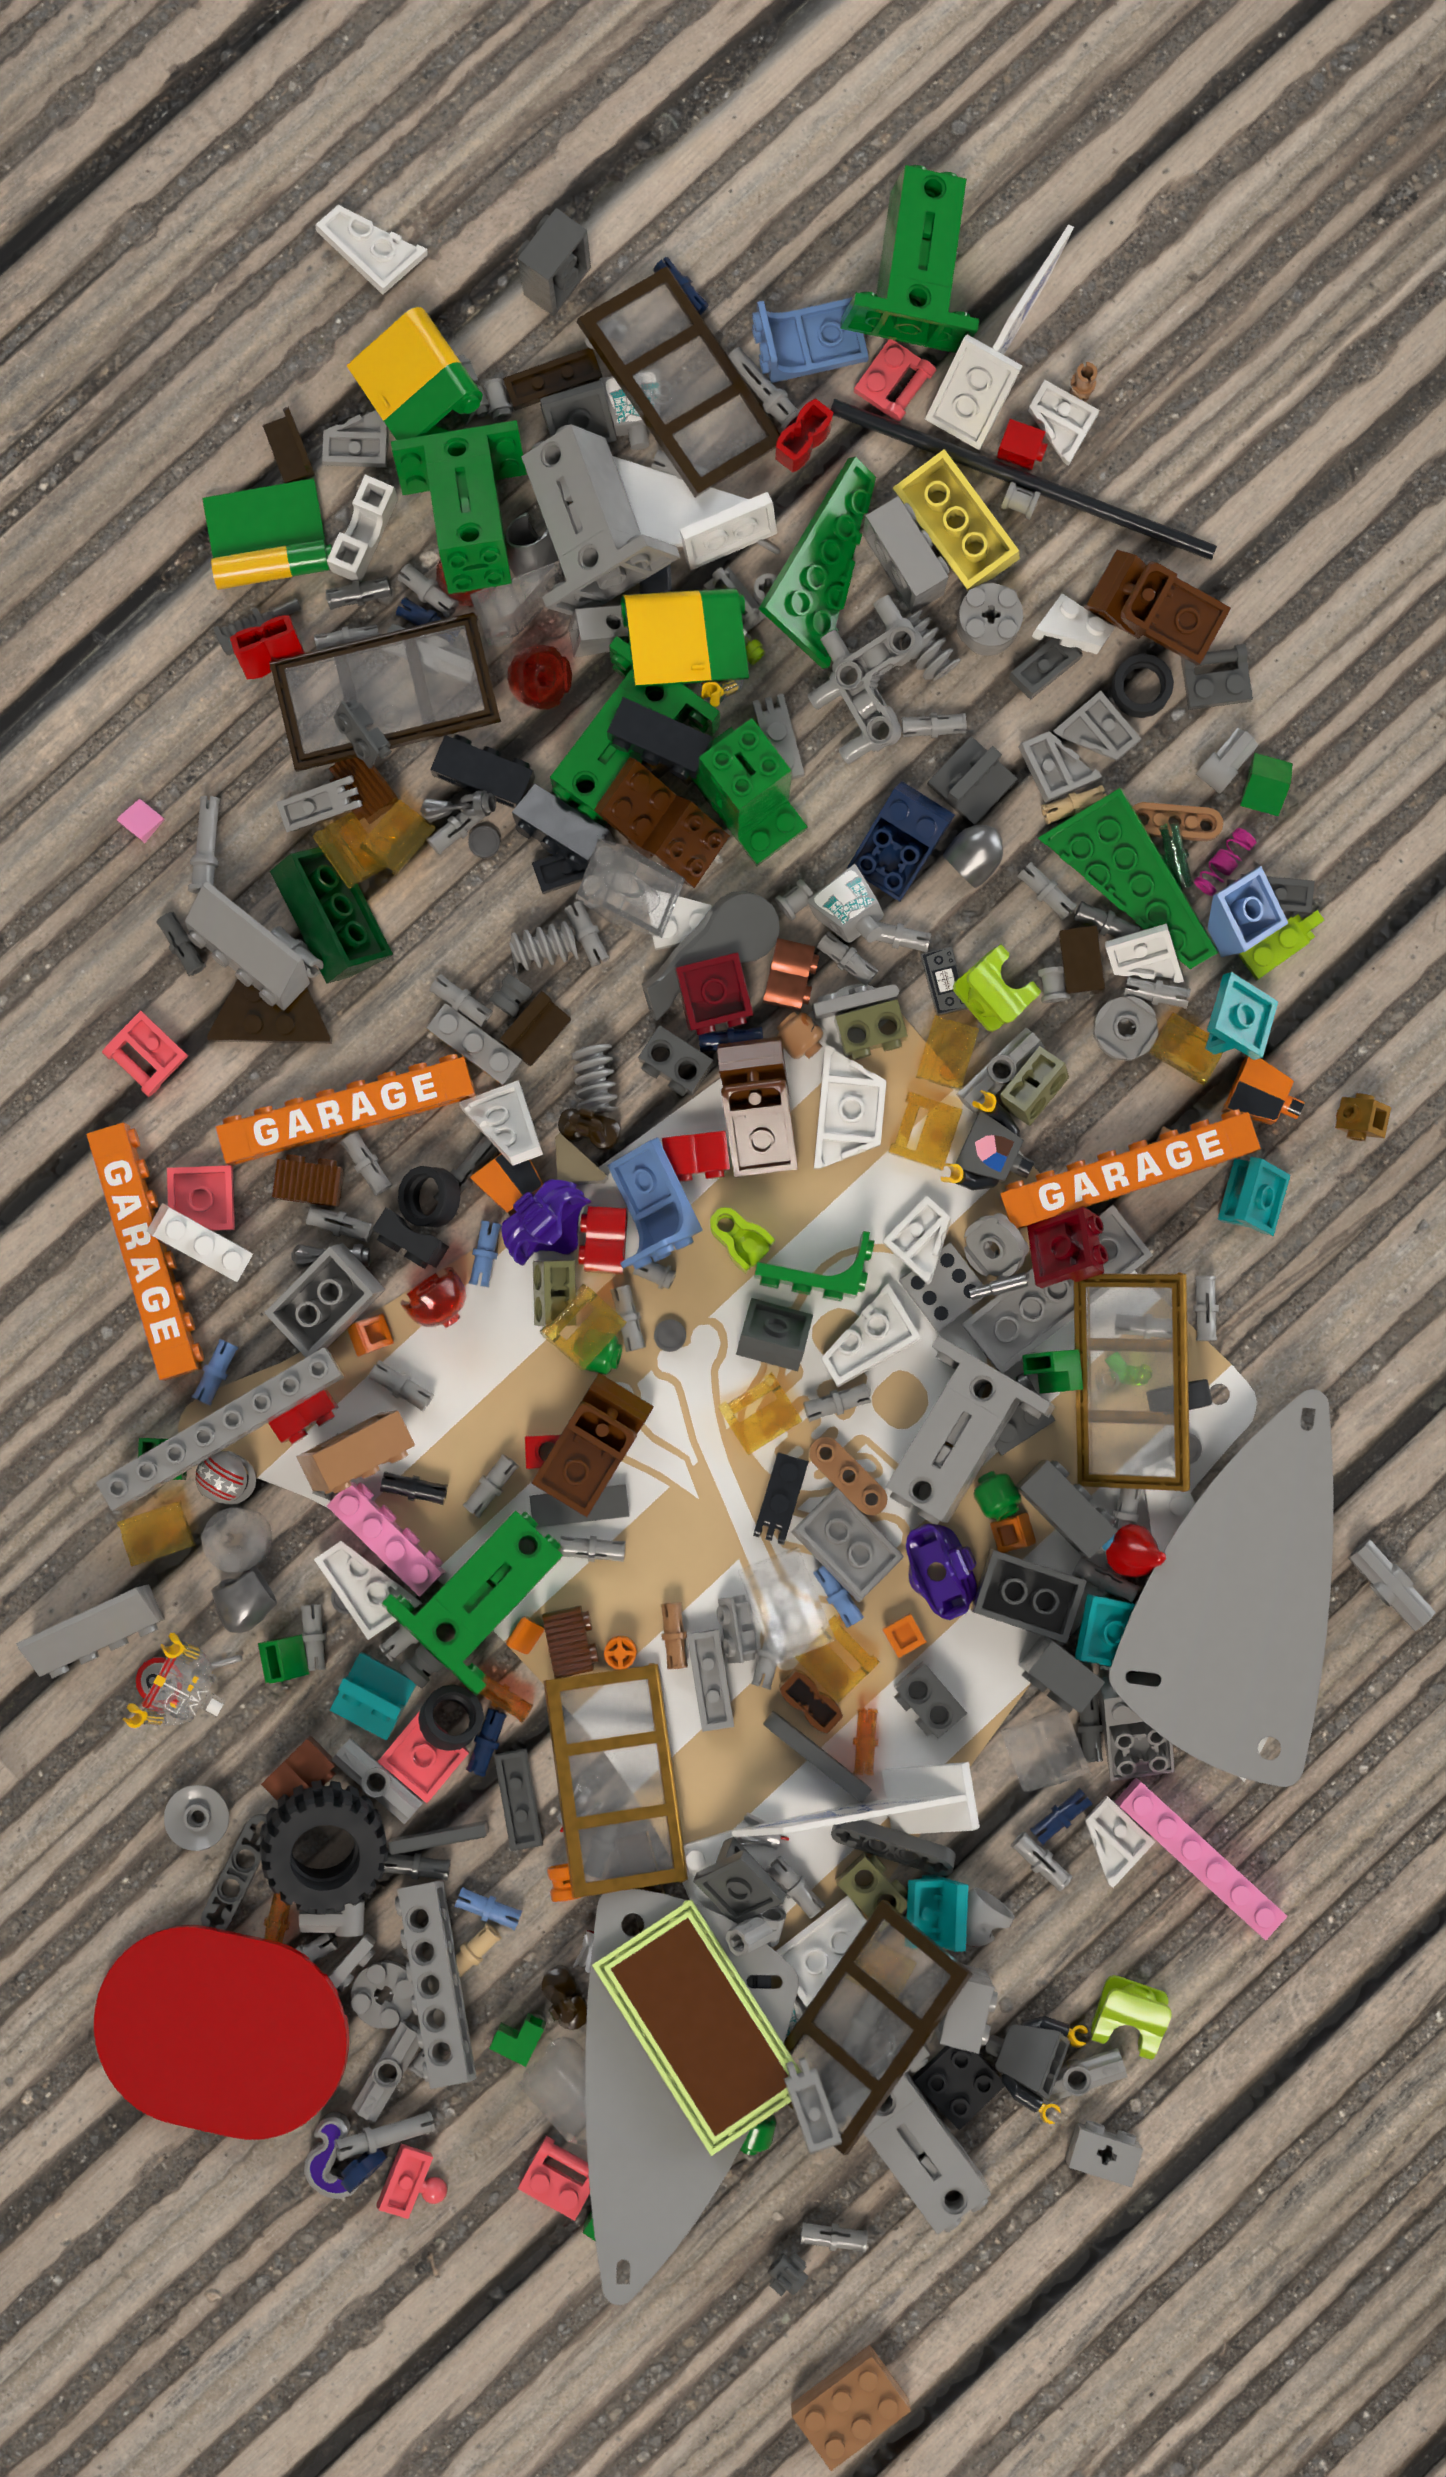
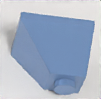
M1261 866L1213 895L1208 931L1221 957L1245 952L1288 924Z

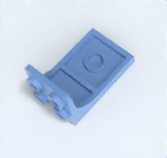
M852 298L781 313L766 311L764 301L757 302V312L752 313V332L755 344L759 343L760 347L759 361L762 373H768L769 380L775 383L868 362L869 355L863 333L840 329L842 315Z
M659 1138L646 1142L607 1165L639 1234L638 1251L635 1255L620 1262L623 1269L633 1265L635 1270L653 1262L651 1257L654 1262L662 1260L672 1254L671 1252L675 1250L674 1246L676 1250L692 1244L694 1242L692 1236L703 1231Z

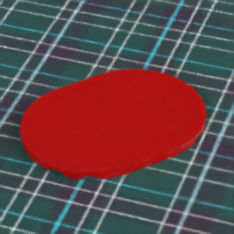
M181 1925L169 1927L144 1937L129 1947L115 1961L103 1980L98 1993L94 2012V2037L99 2059L109 2080L131 2105L144 2114L166 2123L231 2138L261 2140L284 2135L304 2125L334 2095L345 2072L349 2054L347 2015L344 2014L338 1997L339 1993L327 1974H324L309 1960L308 1956L297 1949L273 1940L213 1927Z

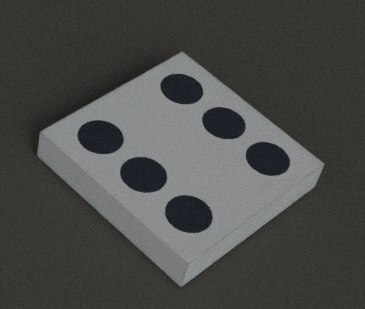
M951 1242L942 1248L932 1281L929 1285L913 1271L899 1280L900 1284L937 1332L982 1299H971L969 1289L983 1286V1284Z

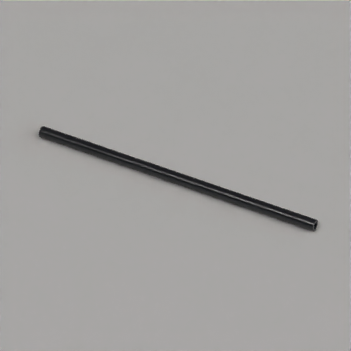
M834 399L830 410L836 417L935 455L945 449L951 459L958 464L1008 483L1014 482L1016 486L1035 493L1038 491L1044 497L1205 559L1212 560L1217 545L843 401Z

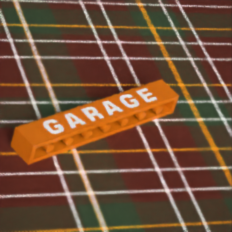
M451 1054L439 1058V1064L428 1067L427 1063L415 1064L408 1067L409 1072L396 1075L395 1071L383 1073L377 1076L378 1081L368 1084L365 1083V1080H359L347 1084L346 1090L336 1093L334 1089H326L315 1093L316 1098L304 1101L303 1097L284 1102L285 1107L273 1110L272 1106L256 1109L253 1111L254 1116L242 1119L241 1115L227 1117L223 1119L222 1125L215 1126L225 1163L234 1166L474 1097L476 1093L467 1061L464 1056L458 1058L457 1054Z
M1236 1109L1222 1114V1121L1210 1124L1208 1119L1190 1125L1191 1131L1179 1134L1177 1129L1160 1134V1141L1149 1145L1146 1139L1128 1145V1152L1117 1155L1116 1150H1111L1097 1155L1098 1161L1086 1165L1085 1160L1077 1161L1066 1165L1068 1170L1066 1172L1055 1175L1054 1170H1050L1036 1175L1037 1181L1024 1185L1023 1180L1005 1185L1006 1191L1000 1194L1008 1219L1017 1229H1021L1082 1206L1088 1207L1257 1152L1261 1147L1249 1112L1241 1114L1240 1110Z
M123 1122L87 1133L86 1135L159 1380L166 1381L202 1370L200 1362L204 1361V1355L200 1344L194 1343L191 1331L195 1330V1325L191 1313H185L182 1300L186 1299V1295L181 1281L176 1282L173 1270L177 1269L174 1255L171 1250L167 1251L163 1241L147 1232L156 1215L155 1208H158L159 1205L154 1190H149L145 1178H148L150 1175L145 1160L139 1159L136 1149L140 1147L137 1131L135 1128L130 1129V1126Z

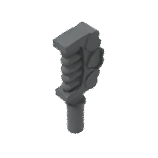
M294 598L273 609H269V611L260 614L256 607L252 609L254 614L248 615V618L243 617L241 621L237 620L235 624H229L228 628L223 627L220 630L216 626L213 629L226 655L230 656L234 653L230 637L246 628L259 627L272 618L291 615L302 608L297 598Z

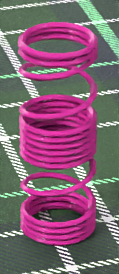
M1236 828L1234 833H1232L1234 839L1226 840V846L1229 851L1219 849L1216 855L1209 861L1208 865L1212 873L1202 871L1200 872V877H1196L1194 883L1202 892L1209 896H1213L1217 892L1216 888L1209 881L1202 878V873L1210 874L1224 883V880L1218 877L1212 870L1211 863L1221 873L1230 876L1233 870L1238 867V863L1230 855L1242 862V859L1230 849L1229 841L1238 843L1248 851H1251L1250 848L1255 846V838L1246 830Z

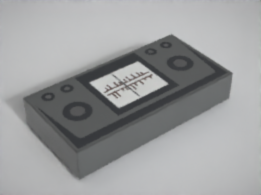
M952 946L921 954L920 957L936 1017L968 1009L953 991V985L960 978Z

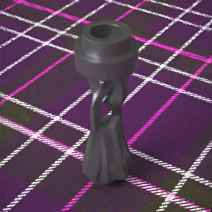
M485 790L465 795L461 798L459 804L426 798L420 808V812L423 818L430 823L451 814L456 809H460L467 816L477 815L478 817L489 816L491 812L495 811L496 801L494 795L487 793ZM473 801L474 809H467L471 804L466 802Z
M354 1244L353 1249L349 1250L365 1267H369L370 1248H364L363 1244ZM297 1245L293 1252H291V1258L298 1268H304L312 1265L327 1249Z

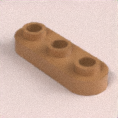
M1140 802L1133 806L1138 816L1142 815L1147 818L1148 823L1144 827L1150 837L1207 842L1215 839L1223 829V818L1213 808ZM1169 819H1177L1179 827L1172 828L1168 823ZM1200 822H1209L1211 829L1204 831L1200 827Z
M822 1437L812 1443L809 1450L812 1463L862 1513L877 1515L885 1509L887 1505L885 1490L836 1440ZM823 1447H828L832 1451L831 1457L827 1460L822 1459L819 1454ZM851 1470L854 1472L855 1478L852 1482L847 1483L843 1480L842 1475L844 1471ZM869 1493H874L877 1496V1502L872 1506L868 1505L865 1501V1497Z

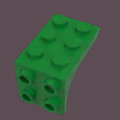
M863 1231L853 1265L846 1271L836 1275L825 1276L757 1262L754 1278L760 1279L759 1285L778 1289L779 1284L792 1286L791 1292L810 1295L811 1290L823 1292L822 1298L841 1302L843 1296L855 1299L858 1292L863 1293L865 1291L868 1272L862 1270L864 1261H869L872 1257L875 1240L869 1239L870 1232Z

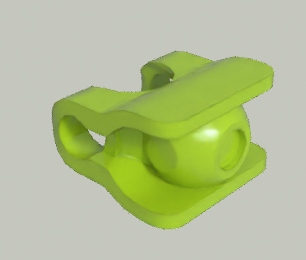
M1002 944L985 954L956 980L953 985L955 994L984 1028L991 1032L999 1029L1004 1023L1012 1022L1041 993V990L1033 981L1019 989L1010 988L1004 983L1001 976V967L1009 958L1010 953Z
M719 1208L711 1216V1233L726 1247L732 1262L745 1274L750 1270V1267H755L757 1262H760L775 1243V1239L765 1229L757 1224L747 1222L731 1208ZM728 1218L733 1222L734 1227L729 1232H723L718 1228L717 1224L720 1220Z
M1117 1975L1109 1976L1104 1984L1092 2021L1091 2039L1105 2044L1114 2029L1122 2025H1130L1140 2031L1138 2039L1139 2056L1149 2060L1154 2059L1172 2017L1171 2009L1168 2006L1167 1994L1164 1991Z

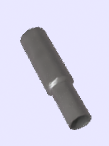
M1023 1272L969 1289L971 1299L974 1300L989 1295L995 1296L1029 1285L1026 1274Z

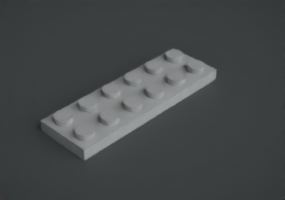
M1114 1205L1099 1215L1104 1227L1103 1233L1099 1234V1240L1108 1254V1262L1103 1264L1105 1273L1130 1274L1153 1256ZM1032 1268L1025 1273L1029 1286L997 1295L961 1325L997 1371L1003 1374L1022 1359V1355L1029 1354L1074 1318L1073 1280L1068 1279L1040 1288L1035 1285ZM1090 1287V1305L1112 1287Z

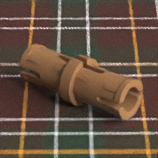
M1086 362L1085 367L1083 363L1080 364L1071 380L1072 388L1070 394L1080 400L1083 399L1084 402L1089 399L1096 386L1095 379L1098 373L1093 363Z
M682 1602L661 1604L664 1633L661 1636L662 1640H665L667 1669L687 1668L685 1651L687 1631H684Z

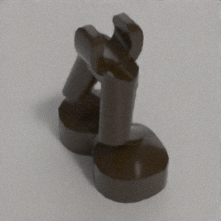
M566 1109L561 1113L558 1121L559 1132L570 1142H578L583 1138H588L596 1148L608 1150L614 1147L620 1138L621 1128L616 1120L600 1115L594 1116V1111L588 1109Z
M557 1965L546 1972L541 1983L544 1996L552 2003L548 2011L554 2022L558 2020L561 2027L569 2030L578 2029L587 2023V2003L581 1993H575L577 1984L566 1966Z

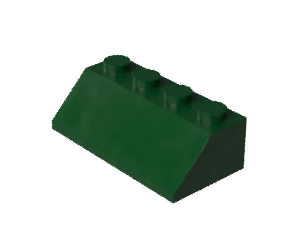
M337 842L291 853L270 871L310 952L323 961V969L319 968L326 984L352 977L393 955Z

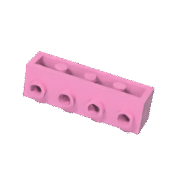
M351 1482L352 1485L339 1492L327 1507L419 1597L424 1595L446 1572L441 1567L444 1564L443 1561L431 1550L426 1553L418 1545L420 1539L409 1528L406 1527L403 1530L394 1522L397 1519L396 1515L385 1505H382L380 1508L371 1499L374 1494L363 1483L360 1482L357 1485L355 1482Z

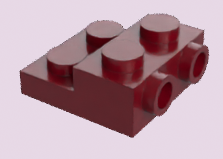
M738 952L675 968L688 1030H696L697 1035L716 1031V1024L727 1022L728 1027L747 1023L746 1017L753 1015Z
M1084 1206L1027 1226L1036 1286L1044 1288L1068 1279L1079 1282L1105 1273L1103 1264L1108 1262V1254L1099 1240V1234L1104 1231L1103 1223L1098 1215Z

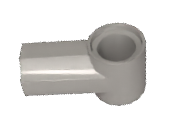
M1237 728L1218 752H1214L1207 759L1196 775L1221 794L1238 774L1237 770L1253 754L1258 743L1247 731Z
M362 1900L355 1906L350 1902L344 1905V1911L335 1913V1908L326 1909V1914H316L315 1909L309 1908L307 1913L300 1911V1932L335 1933L336 1936L342 1937L364 1935L365 1901Z
M778 1905L729 1929L726 1934V1941L729 1944L730 1951L736 1956H740L742 1954L747 1955L764 1944L770 1947L776 1946L779 1943L786 1919L785 1910Z

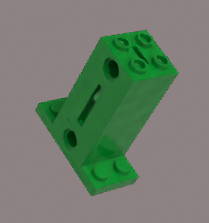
M905 165L890 192L876 294L868 291L856 292L842 315L840 329L957 353L963 338L967 334L974 337L978 331L979 319L970 317L968 313L962 311L949 312L966 178L958 177L953 172L939 173L930 171L921 165Z
M517 420L391 441L402 495L428 491L431 493L438 550L448 594L512 584L496 480L527 475L521 457L523 450Z
M618 636L609 645L611 663L614 664L612 668L624 680L550 776L552 791L555 793V797L570 806L573 805L581 813L603 827L608 822L594 811L595 807L630 757L638 760L641 764L644 762L640 758L641 754L629 750L628 753L622 752L611 745L612 741L608 740L607 730L623 697L682 724L688 718L690 720L688 724L693 729L702 733L707 732L712 737L720 727V711L683 684L635 687L630 645ZM654 697L661 698V700L657 702L650 701V699ZM586 787L593 788V790L587 794L580 792L583 788Z
M752 718L736 730L731 726L712 740L711 748L699 757V774L696 779L692 778V782L756 866H759L808 829V826L789 803L792 770Z
M515 1510L415 1616L412 1614L415 1607L401 1594L397 1598L390 1594L382 1602V1607L476 1696L486 1686L482 1681L486 1675L474 1663L466 1666L463 1662L563 1557L559 1552L562 1546L550 1534H547L544 1538L536 1530L539 1524L525 1511L520 1515ZM525 1539L530 1540L534 1543L536 1550L530 1555L523 1554L519 1550L518 1543ZM441 1625L451 1626L455 1632L454 1638L448 1642L439 1640L436 1636L438 1627Z

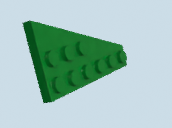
M856 456L847 459L758 608L822 669L830 667L831 657L820 639L833 630L839 631L836 628L839 612L845 607L856 562L853 561L855 548L857 545H860L862 533H860L863 515L868 514L876 476Z
M1121 787L1038 837L1042 843L1058 854L1064 862L1073 867L1085 880L1136 921L1142 929L1147 930L1167 924L1177 959L1189 969L1194 968L1218 953L1216 946Z

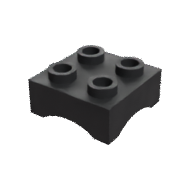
M386 1207L372 1230L380 1234L376 1240L396 1252H399L401 1247L407 1250L404 1257L426 1269L428 1264L437 1268L449 1249L448 1245L432 1235H422L413 1232L405 1219Z
M945 2046L931 2061L912 2076L914 2083L958 2130L965 2126L1005 2087L1002 2083V2076L980 2054L950 2046Z

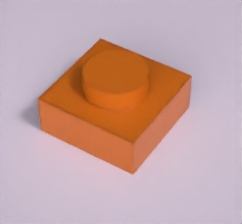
M910 1613L882 1629L898 1658L927 1643Z

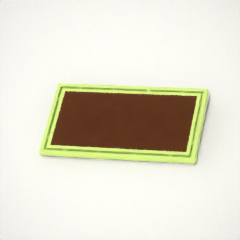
M692 1899L684 1901L682 1906L592 1965L710 2156L791 2102L784 2078L790 2077L786 2063L792 2061L797 2074L801 2073V2071Z

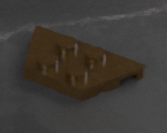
M237 979L207 1035L209 1042L332 1044V1038L311 997L308 987L283 1010L276 1004L273 1006L267 1004L260 997V991L252 984L247 987L239 979Z

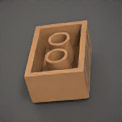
M399 1411L380 1412L305 1451L296 1456L313 1491H324L325 1494L333 1492L336 1494L352 1485L351 1479L367 1478L380 1471L378 1465L389 1461L392 1464L407 1457L408 1453L406 1450L414 1447L415 1444Z
M868 2345L791 2403L792 2418L830 2471L834 2470L911 2412L909 2398L871 2345Z

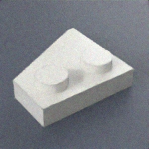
M1046 380L1042 383L1028 409V412L1040 429L1046 431V438L1064 464L1068 466L1100 411Z
M1061 594L1038 625L1032 637L1038 640H1042L1044 635L1060 639L1059 645L1070 648L1077 647L1083 651L1098 654L1115 628L1072 599Z
M1167 924L1105 942L1114 975L1128 977L1137 975L1141 978L1152 980L1157 976L1173 978V982L1176 983L1184 982Z
M1107 1795L1084 1819L1107 1882L1114 1888L1151 1848L1155 1841Z

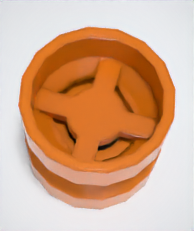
M568 1863L548 1867V1878L553 1884V1888L550 1891L551 1901L562 1902L578 1899L572 1898Z

